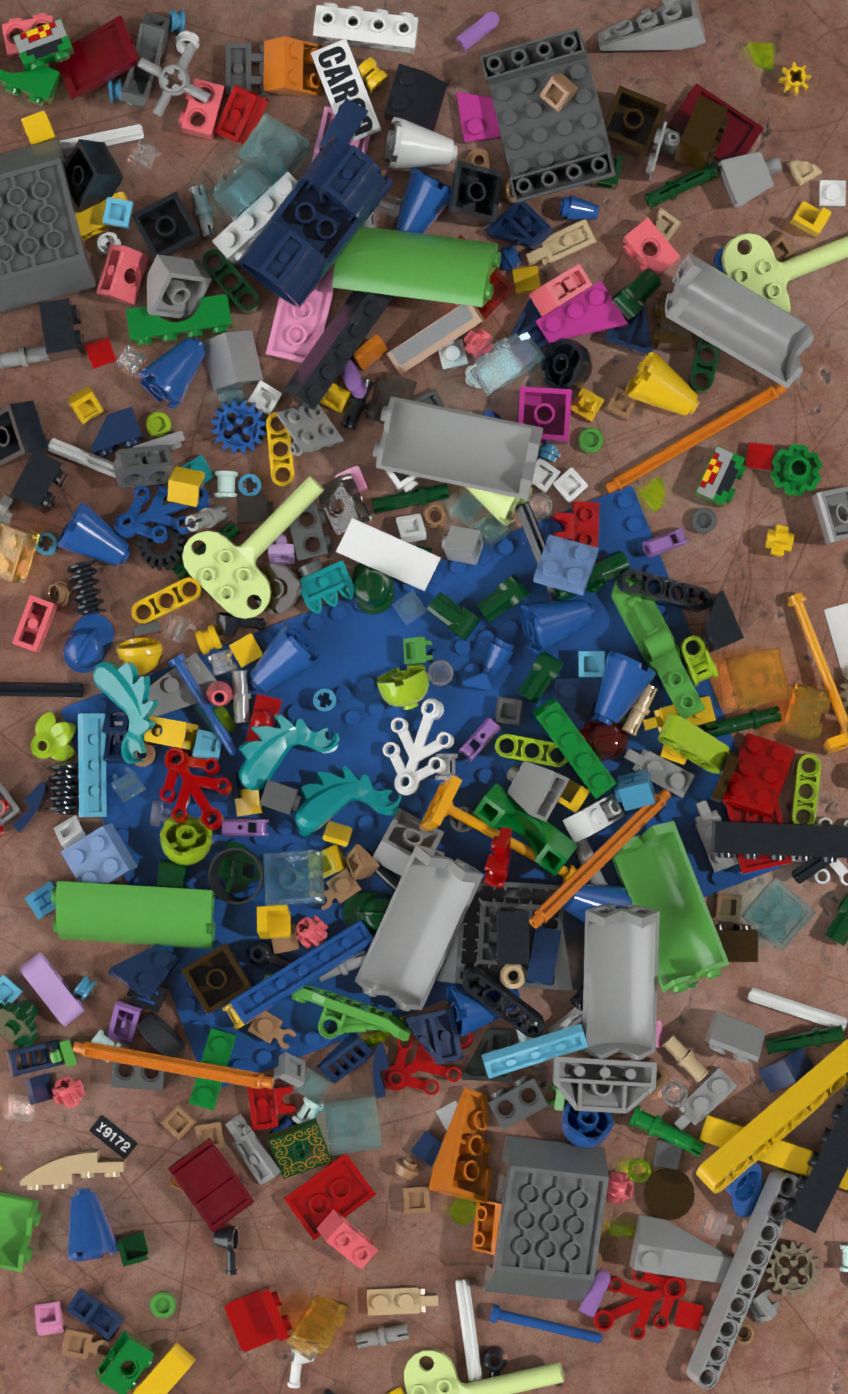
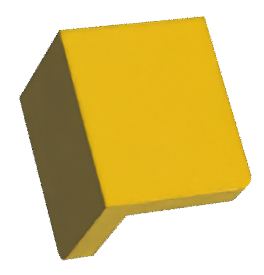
M803 201L790 224L817 238L832 212L825 207L820 211Z
M176 466L168 480L167 501L196 507L199 503V487L205 478V472Z
M569 779L557 802L572 812L577 813L590 791Z
M288 905L257 907V933L260 939L291 937V912Z

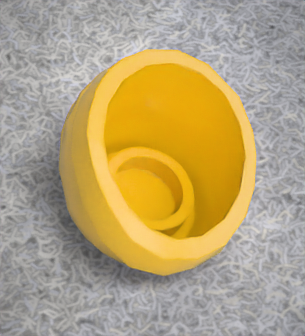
M137 637L117 644L116 650L122 666L126 662H133L137 668L138 676L150 672L158 665L162 657L163 646L157 639Z

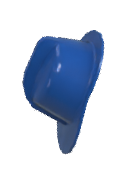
M93 614L82 617L76 623L63 649L64 660L72 670L79 673H89L103 661L114 638V629L110 621L102 615Z
M758 1164L751 1165L725 1188L732 1197L735 1213L740 1217L752 1215L764 1187L762 1170Z

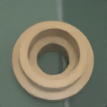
M505 965L501 969L500 979L507 988L516 989L524 984L526 972L521 965ZM510 971L518 973L516 980L512 981L508 978Z

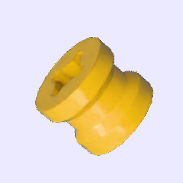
M213 624L208 626L207 630L194 632L203 655L208 654L211 649L223 648Z

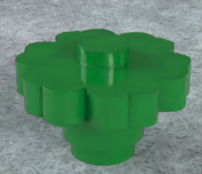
M792 444L788 451L781 449L772 459V466L775 469L770 473V477L776 488H784V493L787 496L800 497L805 490L813 491L821 481V476L818 472L822 469L823 465L819 460L818 454L815 452L809 453L806 445Z

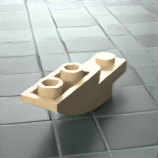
M100 1149L67 1154L46 1162L31 1171L20 1180V1186H27V1190L43 1189L42 1185H53V1189H67L68 1184L75 1182V1174H78V1178H92L94 1173H104V1177H119L120 1172L126 1170V1159L100 1160Z

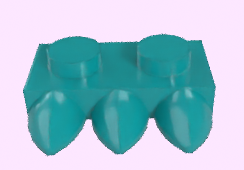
M343 560L300 579L302 597L307 607L316 614L321 612V598L330 606L336 607L338 602L337 591L349 600H352L354 595V586Z

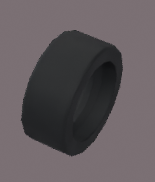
M150 1011L137 1024L140 1033L161 1055L175 1057L185 1047L178 1034L155 1012Z

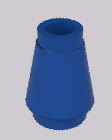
M573 195L569 197L563 196L560 205V217H565L566 220L597 219L599 205Z
M496 637L494 642L491 641L483 671L497 677L498 673L514 652L512 650L515 645L500 637Z

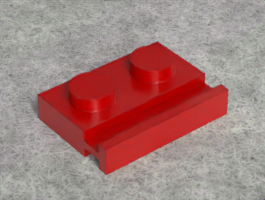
M235 84L214 132L232 141L239 142L245 145V147H249L269 99L260 97L258 94Z

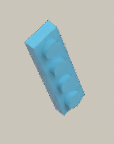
M104 713L78 714L79 817H107L106 762L103 760L106 747V734L103 733Z
M581 1024L491 1051L483 1054L482 1059L490 1079L553 1059L554 1057L588 1048L583 1028Z

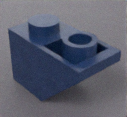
M132 406L106 416L91 447L95 455L100 454L101 457L109 456L115 453V448L124 446L127 449L139 445V440L144 439Z

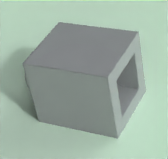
M451 525L448 534H445L442 539V549L445 551L447 560L477 565L484 545L481 532Z

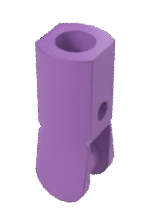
M495 12L486 13L477 23H474L456 38L460 46L467 52L484 36L495 29L499 22L498 14Z
M351 357L340 374L355 398H361L366 394L367 388Z
M684 527L644 541L642 548L646 557L651 558L689 543V539L686 540L683 534ZM671 535L674 536L676 544H673L672 539L670 537Z
M487 717L458 752L464 753L469 758L468 761L471 762L501 728L491 718ZM473 738L481 745L477 751L469 745Z
M224 818L222 836H269V833H266V823H269V820ZM249 822H256V833H248Z
M600 1269L595 1274L594 1282L581 1303L579 1311L591 1317L595 1316L603 1299V1294L611 1280L608 1271Z

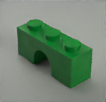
M213 1026L210 1030L201 1062L227 1067L238 1033ZM196 1077L189 1104L214 1111L223 1082Z

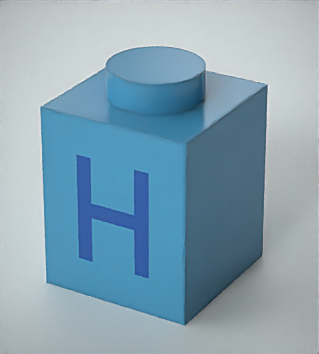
M648 769L617 777L618 787L614 788L615 796L618 803H623L625 811L655 804V793Z
M53 880L25 897V900L38 919L44 918L56 909V903L51 902L52 889L57 887V883L55 884Z

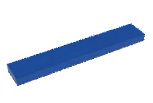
M361 919L232 999L230 1004L245 1025L371 946L374 937Z

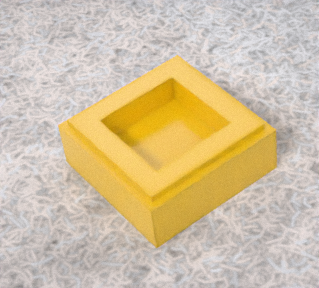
M252 633L229 645L241 668L256 661L263 655Z

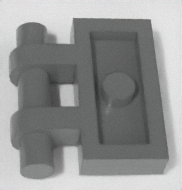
M226 43V96H230L235 84L250 91L252 86H258L259 96H269V93L263 92L264 44L259 45V53H252L251 43ZM252 63L259 64V76H252Z

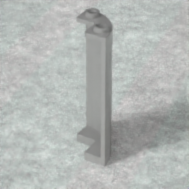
M689 253L672 280L675 283V287L672 293L669 292L667 294L665 303L666 317L788 389L802 374L803 367L799 356L811 346L814 339L810 325Z
M391 396L388 406H383L380 421H385L381 441L375 442L373 457H377L376 468L528 500L543 428Z
M416 845L355 979V982L363 988L362 991L372 997L377 995L389 996L396 1002V1006L404 1011H410V1009L422 1010L484 875L458 858L454 861L451 858L445 857L444 852Z
M609 904L585 910L583 1031L588 1048L582 1049V1051L593 1056L595 1059H606L608 1056L620 1052L633 1060H642L646 1056L655 1053L659 910L629 904V909H616L615 904Z

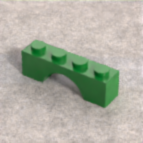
M49 67L35 72L25 70L18 73H9L0 69V85L5 87L4 90L15 96H19L20 93L29 97L28 100L39 106H42L43 103L51 105L62 79L58 71Z
M227 294L201 298L199 308L195 314L181 322H170L157 315H149L147 306L126 309L130 341L132 344L137 343V346H148L152 344L153 340L162 339L164 343L178 340V336L185 335L190 339L193 337L199 338L203 336L204 332L213 331L214 335L228 332V329L233 328Z
M552 697L532 712L595 799L617 784L558 701Z
M497 783L484 796L473 812L475 816L492 829L506 827L521 835L531 845L535 856L534 861L554 876L558 874L579 846L549 822L529 815L508 794V791Z

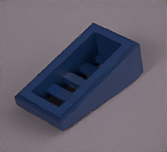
M350 1033L317 1065V1068L335 1084L368 1060L375 1052L357 1033ZM357 1046L360 1050L356 1052L353 1048ZM347 1052L352 1055L350 1059L345 1056ZM341 1058L345 1064L341 1066L336 1060ZM332 1064L338 1071L333 1073L328 1066Z
M59 1040L37 1043L31 1047L23 1046L22 1048L6 1050L10 1075L14 1077L64 1065L63 1060L52 1064V1061L49 1062L47 1047H51L52 1051L60 1049ZM39 1049L42 1054V1064H39L36 1050ZM26 1052L31 1054L32 1066H28ZM20 1054L22 1068H18L15 1055Z

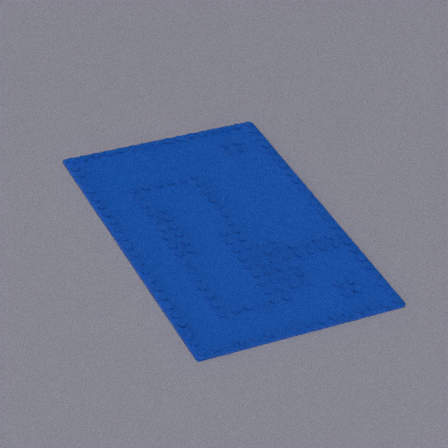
M627 486L621 491L617 490L612 494L589 501L600 502L599 551L596 560L620 550L626 555L630 569L669 578L660 554L648 558L642 548V543L652 539L653 536L633 487ZM572 508L561 513H572ZM552 516L538 521L545 542H547L549 535L562 532L564 529L563 524L559 521H554ZM524 528L485 542L477 565L447 560V557L441 559L425 591L393 578L395 598L392 605L383 613L371 615L363 612L358 607L355 595H353L352 600L347 598L339 599L336 607L329 604L322 606L320 614L309 611L263 629V631L253 633L252 635L264 653L280 628L286 622L291 623L289 626L291 630L294 627L298 628L315 646L312 650L314 655L320 654L321 661L269 692L264 690L259 692L250 682L252 679L250 673L259 659L243 668L239 665L229 647L230 644L237 640L222 645L223 648L212 649L206 655H203V653L198 655L217 681L225 682L230 686L232 694L231 671L248 670V693H251V699H249L250 719L256 696L260 694L283 700L279 714L293 724L295 718H300L305 722L310 731H317L320 728L326 727L328 728V731L325 733L326 739H331L332 731L339 734L338 747L331 753H321L303 745L292 746L270 778L271 781L298 789L299 796H302L300 793L302 786L307 784L321 785L317 780V773L319 771L332 773L343 778L341 771L343 766H346L358 780L361 779L362 775H367L373 789L377 791L392 790L388 799L390 802H396L400 795L394 785L397 772L391 759L384 755L383 746L387 742L398 744L400 747L399 755L405 766H407L409 756L398 733L391 729V722L397 717L405 719L408 722L410 735L415 742L423 718L421 712L423 702L430 698L440 701L444 706V713L441 718L433 720L425 746L435 741L441 732L451 734L454 738V744L448 749L443 748L420 761L417 771L428 766L429 760L435 757V754H458V758L455 759V775L462 782L452 800L454 802L453 806L457 808L467 807L473 812L496 783L508 791L512 783L506 777L508 770L513 766L520 768L524 762L504 758L496 753L495 742L500 736L510 734L553 742L532 712L553 697L555 699V679L578 678L579 651H605V664L609 652L612 651L614 654L617 652L642 663V669L648 670L611 597L615 581L618 578L616 577L607 581L605 586L597 592L588 593L585 591L583 596L576 595L568 599H584L587 603H591L595 613L592 623L546 650L564 662V665L554 681L550 682L537 704H534L518 693L540 654H535L530 648L534 646L532 639L526 640L520 619V612H524L525 609H522L521 605L560 601L551 598L546 585L533 582L538 563ZM515 573L530 595L513 608H508L489 623L476 605L497 590L496 587ZM649 581L648 583L650 593L657 594L658 586L654 581ZM672 588L671 596L673 597V599L678 601L675 591ZM439 592L446 595L459 607L466 608L481 620L466 641L450 631L444 622L427 610ZM655 602L679 647L682 639L692 636L682 609ZM425 637V641H432V645L426 646V655H433V659L426 660V663H419L425 665L428 674L429 689L427 694L418 702L417 707L410 710L389 705L381 696L376 682L378 681L377 678L385 672L398 667L400 671L408 670L407 665L411 664H404L403 639ZM496 637H500L515 645L512 650L514 652L498 673L497 677L487 673L493 691L462 685V680L484 672L483 668L491 641L494 642ZM691 640L686 644V651L690 655H694L698 651L695 642ZM681 657V663H682L683 667L685 668V664H684L683 659H682V657ZM169 666L146 675L150 677V685L175 668V666ZM704 669V670L698 672L697 674H700V673L706 671V669ZM655 675L649 685L657 688L658 691L648 708L650 711L648 716H645L643 720L654 718L655 710L673 705L657 675ZM710 679L699 682V685L695 687L699 697L710 696L716 721L724 720V714ZM320 689H330L336 696V705L328 712L318 710L313 703V697ZM104 693L67 706L61 711L64 722L76 725V732L72 742L77 755L78 714L104 713L106 716L107 708H120ZM324 693V696L322 694L319 695L317 700L321 702V707L326 708V704L328 706L331 705L330 694ZM224 695L216 697V700H221L224 698ZM498 697L523 700L520 726L496 723L501 729L471 762L468 761L469 758L464 753L458 752L487 717L495 721ZM596 699L583 730L578 731L617 784L597 799L589 792L578 811L612 793L615 796L614 788L618 787L617 777L636 772L632 770L635 764L623 758L627 749H631L639 754L644 749L660 756L664 744L658 740L660 734L658 727L644 730L642 722L636 736L621 730L631 709L627 711L618 724L612 722L611 726H608L597 720L599 715L594 713L597 703ZM233 700L223 707H216L210 703L238 748V753L232 756L228 753L223 743H221L220 755L217 761L220 764V770L216 775L238 773V770H241L240 766L246 761L239 747L246 741L250 722L234 723ZM198 704L158 716L160 718L198 725L200 730L216 733ZM430 704L428 706V713H431L433 711V704ZM402 721L397 724V730H400L403 727ZM704 724L696 725L704 731ZM731 734L715 737L730 748L729 752L739 755ZM448 736L443 737V745L448 743ZM474 738L469 743L476 751L481 746ZM503 739L500 741L499 748L503 753H511L514 749V744L510 739ZM148 742L155 749V759L146 767H139L134 763L108 764L106 762L107 817H102L105 825L113 824L138 868L125 875L128 885L157 887L160 859L170 860L163 852L160 832L164 827L165 821L172 817L171 812L176 807L183 779L179 774L174 786V790L177 793L176 800L169 804L165 803L159 796L169 770L165 766L164 758L167 751L174 747ZM533 743L528 744L525 747L526 756L529 758L537 757L539 754L538 746ZM394 746L389 748L388 752L390 755L394 753L395 748ZM554 748L550 753V758L553 762L560 763L564 760V755L559 748ZM185 749L189 757H194L192 756L193 750ZM138 751L140 759H144L147 756V752L140 754ZM177 758L174 764L179 763L181 758ZM665 759L695 776L683 798L671 793V797L666 801V805L633 837L642 835L653 825L674 821L703 897L782 866L779 865L741 874L739 864L714 873L696 829L694 818L700 816L695 803L706 800L710 811L717 810L722 821H729L726 806L722 803V800L721 802H716L710 799L720 773L706 771L688 759L685 765ZM437 761L434 763L435 770L438 769ZM569 762L561 767L535 764L566 776L573 782L586 788ZM215 763L210 764L208 770L213 769ZM188 767L192 775L213 776L207 774L204 769ZM438 773L420 781L419 788L414 794H401L398 808L422 820L439 784L445 780H435V776ZM409 778L403 780L404 787L409 784ZM239 779L240 790L248 789L241 784ZM652 782L654 793H659L663 788ZM265 785L262 789H260V797H261V798H262V795H263V792H264V789H265L266 785ZM167 792L165 798L170 797L172 792ZM302 797L300 806L304 803L303 797ZM235 799L209 802L211 807L217 808L222 813L223 818L268 819L269 823H266V833H269V836H222L221 825L218 829L212 830L211 847L205 858L196 864L187 865L185 882L205 868L209 871L212 860L218 853L227 849L228 842H238L247 846L250 851L261 859L265 867V883L261 891L252 900L244 904H229L220 900L215 895L213 920L216 923L214 949L162 946L179 958V962L165 981L197 1062H201L210 1030L215 1026L238 1033L227 1067L261 1073L279 1066V1056L285 1052L299 1058L342 1041L350 1033H344L332 1039L323 1037L319 1033L318 1024L324 1007L310 1001H306V1003L295 1001L291 998V995L267 1011L283 1020L280 1028L292 1029L296 1032V1036L293 1037L290 1034L283 1036V1041L290 1045L288 1049L282 1048L276 1038H273L269 1044L248 1031L254 1019L235 1030L233 1028L234 1023L228 1013L222 1010L223 1006L207 1015L181 969L228 942L253 986L263 981L268 971L276 973L282 969L270 963L256 966L247 959V947L256 940L266 941L271 946L272 953L274 954L272 939H260L257 933V907L288 905L291 912V924H296V927L303 918L309 917L312 919L316 915L328 926L325 930L327 932V941L348 928L343 920L342 913L346 901L340 904L335 898L329 909L322 910L321 907L327 903L326 896L322 895L317 899L313 896L318 891L330 889L326 882L341 871L319 880L309 859L310 856L335 845L322 839L327 823L314 833L312 832L311 836L304 837L299 833L295 817L297 811L293 810L292 814L289 815L262 806L263 813L237 817ZM351 801L329 821L352 828L348 846L338 845L344 858L358 844L364 850L368 848L375 854L395 815L388 816L377 813L368 804L361 801ZM557 802L547 822L572 840L562 820L575 813ZM619 802L625 816L586 837L593 854L640 808L625 811L623 803ZM198 804L187 805L186 810L190 813V817L197 819L198 816L201 817L202 811ZM450 815L445 816L441 825L437 827L444 834L436 850L444 852L445 857L451 858L454 861L458 858L484 874L482 880H484L486 875L484 870L489 854L494 852L491 851L493 839L474 828L467 832L456 831L450 824ZM217 817L212 818L210 824L216 822ZM249 822L248 833H256V822ZM512 831V838L531 847L521 835ZM511 849L506 881L564 884L562 882L563 876L559 874L556 876L552 875L537 862ZM576 852L572 854L564 866L569 867L572 864L575 866V869L578 870L581 863ZM611 858L600 869L607 885L622 887ZM248 865L246 872L253 875L256 872L255 866ZM391 871L399 880L401 879V875ZM375 873L370 878L356 880L362 888L357 893H386L394 895V892ZM219 876L220 883L225 890L227 880ZM260 879L249 883L243 892L229 894L239 898L249 897L256 892ZM299 941V950L277 953L275 955L289 961H295L316 947L312 945L310 949H307ZM255 949L254 956L256 958H261L263 956V951L261 949ZM360 968L349 971V974L345 976L340 974L323 982L318 978L309 984L389 1011L398 1018L418 1011L412 1009L410 1011L401 1010L396 1006V1002L386 995L372 997L362 991L363 988L355 982ZM435 981L423 1008L446 1000L447 987L462 984ZM328 1019L325 1021L327 1029L337 1030L338 1026L334 1020ZM223 1082L222 1088L231 1085V1083Z

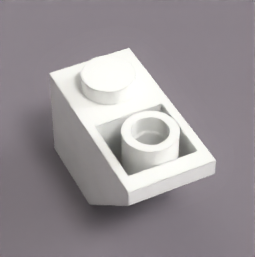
M612 793L562 821L572 840L576 843L625 815Z

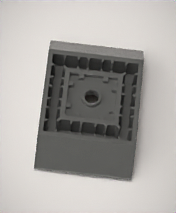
M481 879L435 981L462 984L463 972L469 967H479L503 985L500 979V972L505 965H497L496 959L491 958V942H496V932H491V916H496V910H528L530 919L535 915L534 912L561 885L505 881L504 887H494L485 884L484 880ZM560 908L546 923L540 925V927L561 930L552 986L526 982L525 980L521 986L522 988L579 990L584 985L585 923ZM529 923V959H530V955H531V949H532V943H533V937H534V930H535V928L532 927L530 923ZM521 965L525 969L527 978L528 965ZM510 971L508 978L512 981L516 980L518 973ZM469 978V982L477 981L479 983V978Z

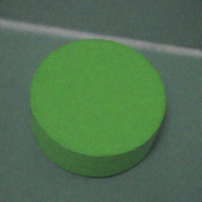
M587 427L578 436V446L585 453H595L603 445V435L597 428Z
M167 1291L156 1293L150 1302L151 1312L158 1318L170 1317L176 1309V1299Z

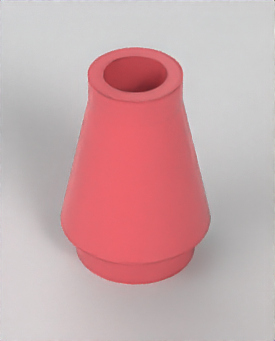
M214 682L207 689V699L213 706L223 707L231 701L232 690L225 682ZM222 693L224 698L216 700L215 694Z

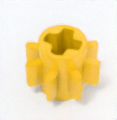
M793 62L790 70L783 67L782 73L786 77H781L778 82L784 83V93L789 90L793 91L794 95L797 96L800 88L804 91L808 89V85L804 81H809L812 76L806 75V65L802 66V68L796 67V63ZM799 76L798 81L794 83L790 81L792 77Z
M777 524L775 530L768 529L765 548L771 549L770 555L782 557L784 551L791 552L794 534L788 533L789 526Z

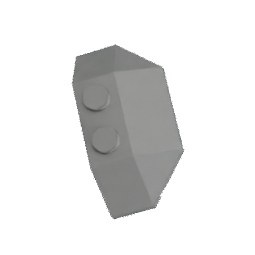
M554 1057L553 1084L575 1111L627 1114L656 1089V1062Z

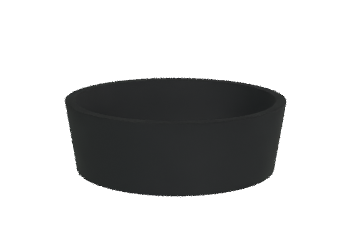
M228 848L218 853L212 860L208 871L209 884L215 895L220 900L233 905L244 904L252 900L263 888L266 878L265 867L261 859L252 851L242 848ZM238 851L249 854L257 863L260 871V883L256 892L244 898L234 897L227 893L219 880V868L222 861L229 854Z

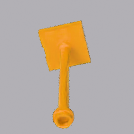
M801 592L788 597V605L795 608L842 729L840 730V735L829 738L824 743V751L826 755L848 748V715L804 606L807 598Z
M454 775L439 784L418 827L428 833L432 829L439 827L445 816L450 815L492 839L494 836H499L500 833L498 829H492L483 821L453 806L454 802L452 800L462 782L460 778ZM511 837V849L534 861L533 849ZM572 864L569 867L563 866L558 872L559 875L563 876L562 882L565 883L577 869Z

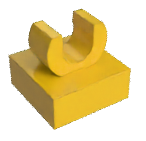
M336 379L319 403L342 413L351 392L347 387L344 389L338 386V379Z
M582 387L571 406V412L592 423L604 399Z

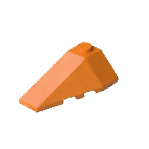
M464 1088L433 1165L429 1185L430 1191L449 1197L483 1203L488 1202L492 1182V1168H489L488 1153H491L490 1144H487L486 1129L489 1127L487 1095Z

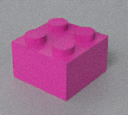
M520 386L517 423L543 428L541 443L568 444L572 389Z

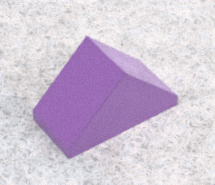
M118 999L114 1006L107 1037L132 1045L137 1024L140 1021L144 1008L131 1004L129 1001Z

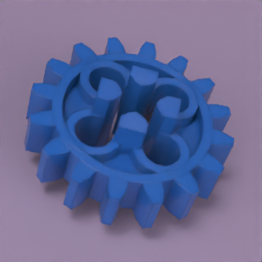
M233 398L231 405L224 401L222 404L223 409L217 408L215 411L218 417H213L211 423L217 425L212 427L211 430L212 433H218L215 442L223 441L222 449L225 450L230 446L232 447L231 451L233 454H235L237 449H240L242 454H245L247 447L254 451L256 448L255 442L261 444L263 438L260 435H266L267 432L266 428L261 427L266 425L267 419L260 418L263 410L256 411L255 402L250 406L247 405V398H244L242 403H238L237 399ZM234 412L237 416L236 420L234 417H229L228 413ZM247 416L254 418V422L247 421L243 427V433L245 435L249 434L250 439L245 440L242 437V429L240 427H237L231 436L225 434L224 430L231 431L235 423L238 425L242 424Z

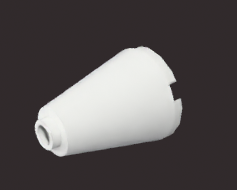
M399 117L392 119L391 123L396 125L394 131H388L385 159H390V162L385 164L387 168L449 165L451 160L455 161L457 145H454L453 139Z

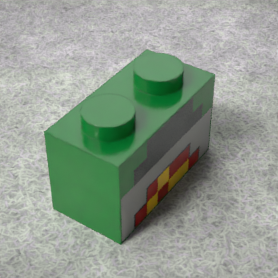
M61 18L13 36L26 71H39L45 68L47 63L52 61L57 63L63 62L74 53Z
M716 446L694 495L720 507H723L725 502L730 504L736 491L732 486L736 479L741 480L747 467L742 465L745 458Z

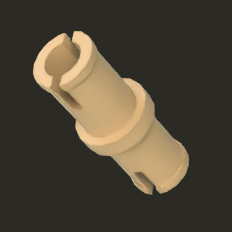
M651 685L647 686L631 706V711L621 730L633 736L637 735L644 717L648 716L650 712L648 708L658 691L657 688Z
M671 1034L662 1043V1046L677 1060L676 1064L679 1067L683 1066L696 1082L701 1081L708 1074V1070L693 1056L694 1052L691 1049L687 1050L674 1034Z

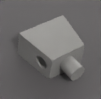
M761 152L724 159L716 163L734 208L742 206L772 187L774 184L770 175L782 171V165L777 156L764 161Z
M527 761L523 762L520 768L516 766L511 767L506 775L507 779L512 782L508 789V794L529 815L545 822L569 781V778Z

